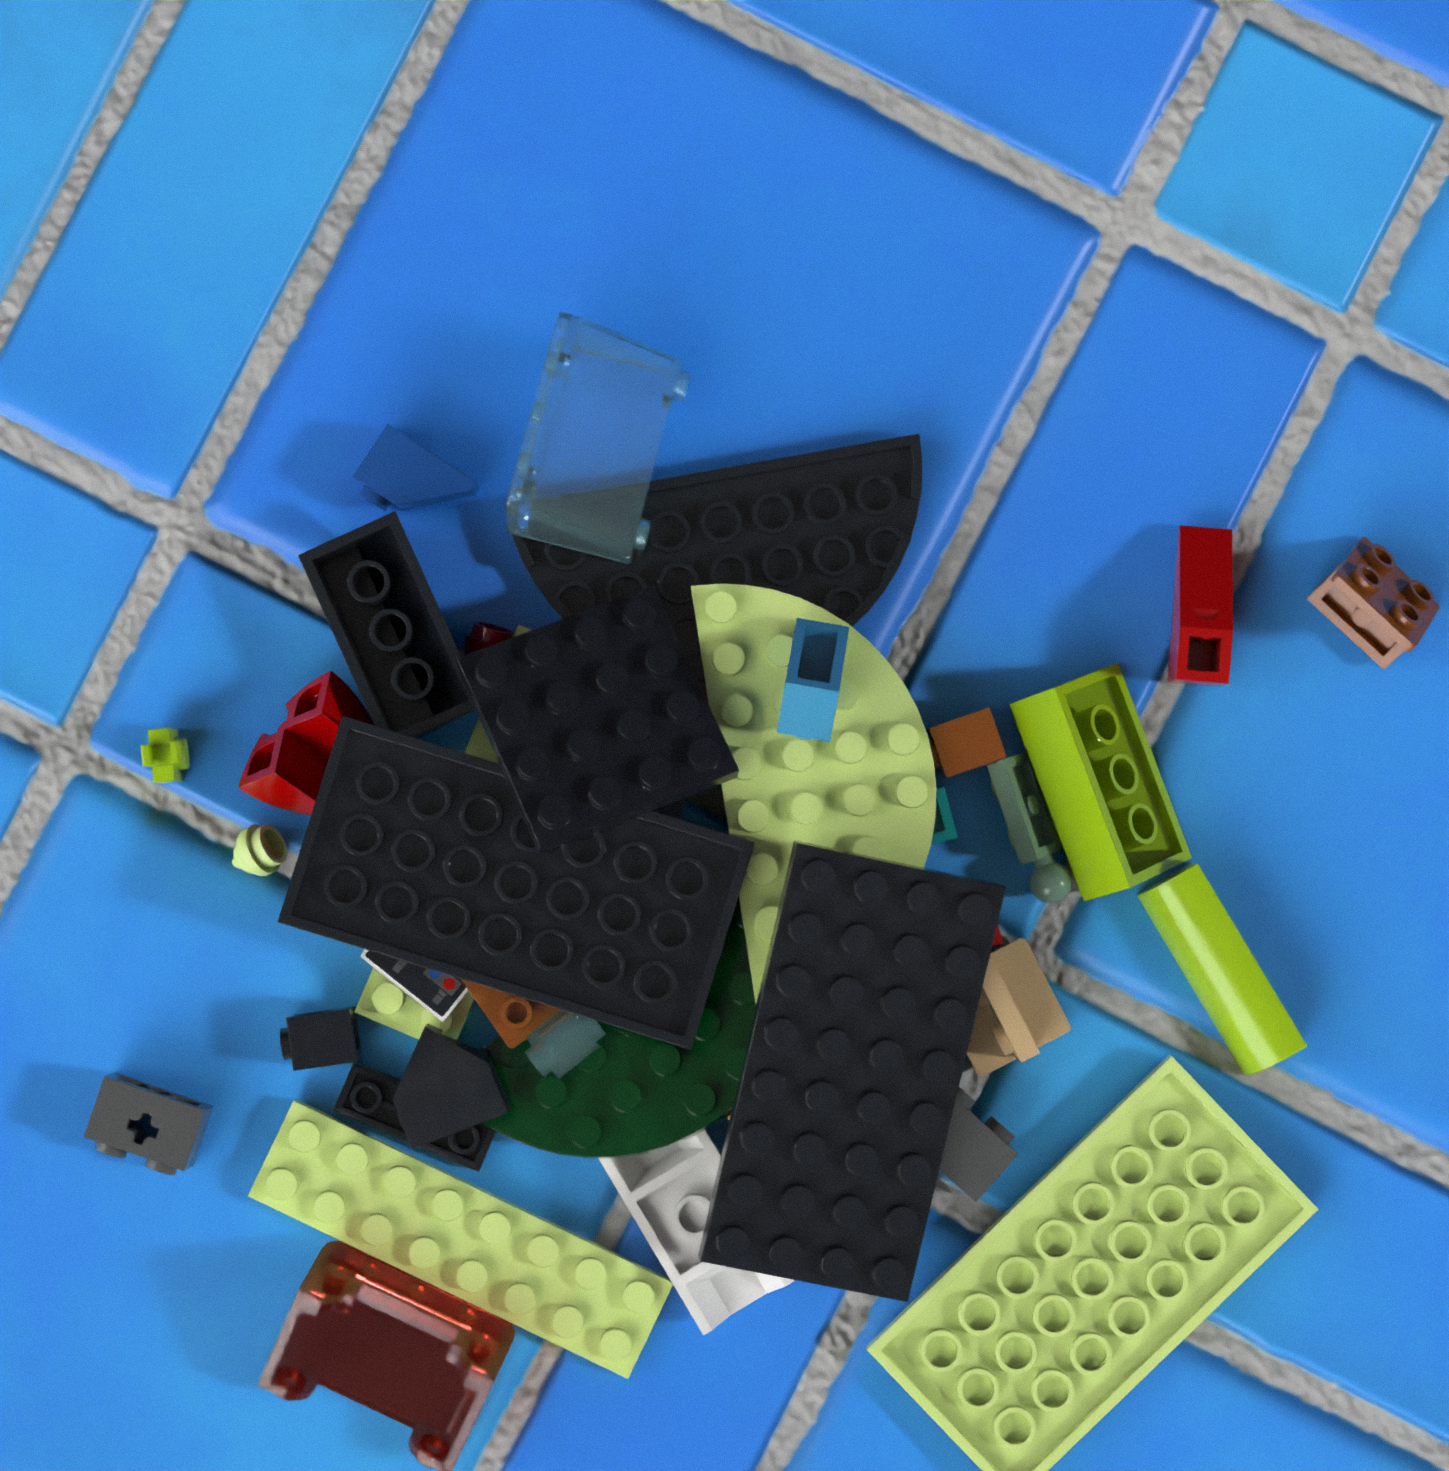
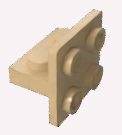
M1018 938L990 953L966 1054L978 1076H985L1015 1059L1022 1063L1040 1054L1039 1047L1071 1030V1026L1027 940L1024 938Z

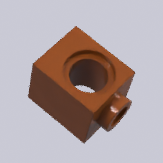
M990 707L926 729L935 771L940 769L943 779L1007 757Z

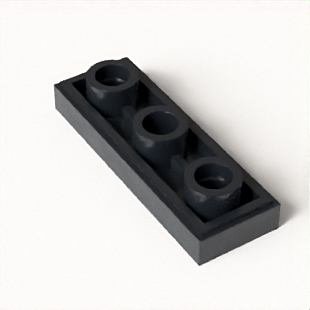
M353 1062L333 1111L409 1142L393 1101L401 1080L360 1062ZM480 1123L419 1147L479 1172L496 1130Z

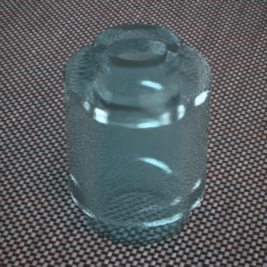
M559 1010L526 1036L532 1046L525 1051V1054L544 1077L552 1071L560 1079L599 1047L597 1041L604 1037L606 1032L596 1020Z

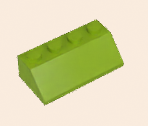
M1118 663L1009 704L1083 901L1129 889L1192 859Z

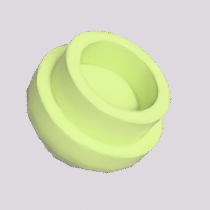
M251 825L243 829L237 836L232 864L238 869L258 876H268L275 873L279 869L280 864L287 858V847L284 838L272 825Z

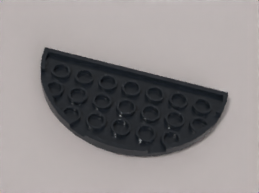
M908 435L505 507L511 534L521 560L535 585L563 619L654 585L697 680L705 681L691 586L741 584L777 590L813 603L829 611L852 627L867 614L886 590L898 570L912 537L922 491L920 435Z

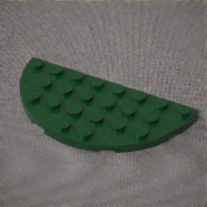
M739 896L691 1050L566 1011L515 1048H509L500 1035L485 1047V1049L489 1050L487 1057L492 1059L512 1108L508 1113L485 1121L483 1124L508 1138L530 1147L559 1155L581 1158H620L649 1153L651 1150L669 1146L683 1139L686 1140L732 1111L756 1007Z

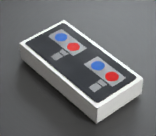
M366 949L360 955L361 958L442 1022L447 1019L469 991L463 981L454 976Z

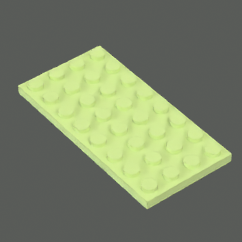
M1168 1055L866 1346V1350L982 1471H1048L1319 1209L1171 1055Z

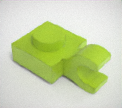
M174 728L148 730L149 744L140 746L142 766L152 767L154 783L183 781L182 770L189 769L190 767L189 748L186 738H179L178 729Z

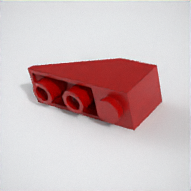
M1180 525L1167 682L1223 686L1229 684L1233 638L1232 529Z

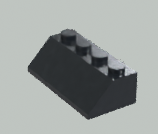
M396 511L298 555L375 726L419 739L475 711L456 667V660L458 657H461V654Z

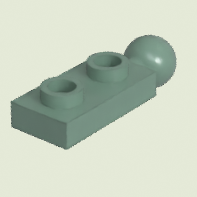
M1027 751L987 764L991 777V789L995 798L1000 803L1008 827L1009 842L1016 851L1020 865L1033 861L1035 869L1030 876L1032 893L1037 899L1045 903L1060 902L1069 894L1072 887V878L1068 869L1054 860L1053 854L1064 850L1054 827L1052 816L1036 779Z

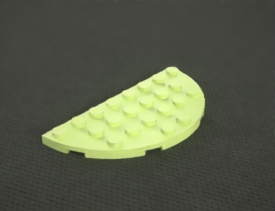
M741 584L691 586V594L708 703L739 769L737 778L721 784L729 835L755 842L740 889L739 901L756 1004L794 840L924 868L931 847L936 818L937 789L934 760L920 713L905 684L891 664L873 644L848 623L813 603L777 590ZM797 618L849 627L830 742L801 739L796 736L777 733Z

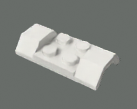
M706 1130L686 1140L683 1139L669 1146L651 1150L649 1153L620 1158H598L703 1336L715 1329L730 1315L765 1294L783 1288L795 1281L700 1261L698 1254L721 1159L719 1150Z

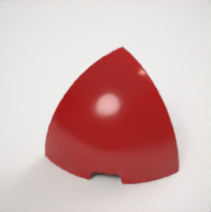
M332 671L310 682L286 703V708L289 710L287 720L279 726L277 733L272 735L263 733L260 736L242 773L238 786L240 790L272 806L300 814H312L342 716L374 725L358 697Z

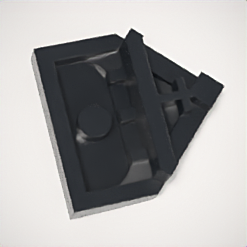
M430 1024L425 1026L393 1097L397 1113L412 1149L504 1115L512 1108L492 1059L487 1057L489 1050L483 1047L476 1049L442 1034V1029Z

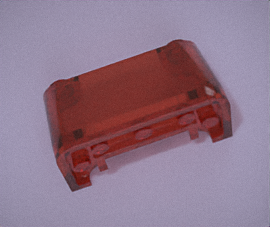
M332 1241L322 1247L299 1287L257 1386L274 1393L283 1400L294 1401L309 1398L319 1384L413 1428L408 1446L418 1462L438 1471H453L514 1340L515 1329L512 1323L342 1241Z

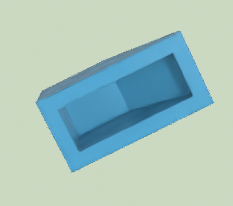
M801 618L796 619L777 733L792 735L801 739L830 742L849 627Z

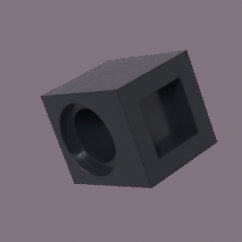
M355 1006L296 1014L286 1018L287 1028L280 1029V1045L284 1060L292 1059L293 1071L352 1063L362 1059L357 1014L354 1013Z

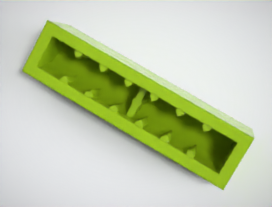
M1198 863L1185 865L1137 894V897L1244 1075H1251L1267 1069L1307 1047V1044Z

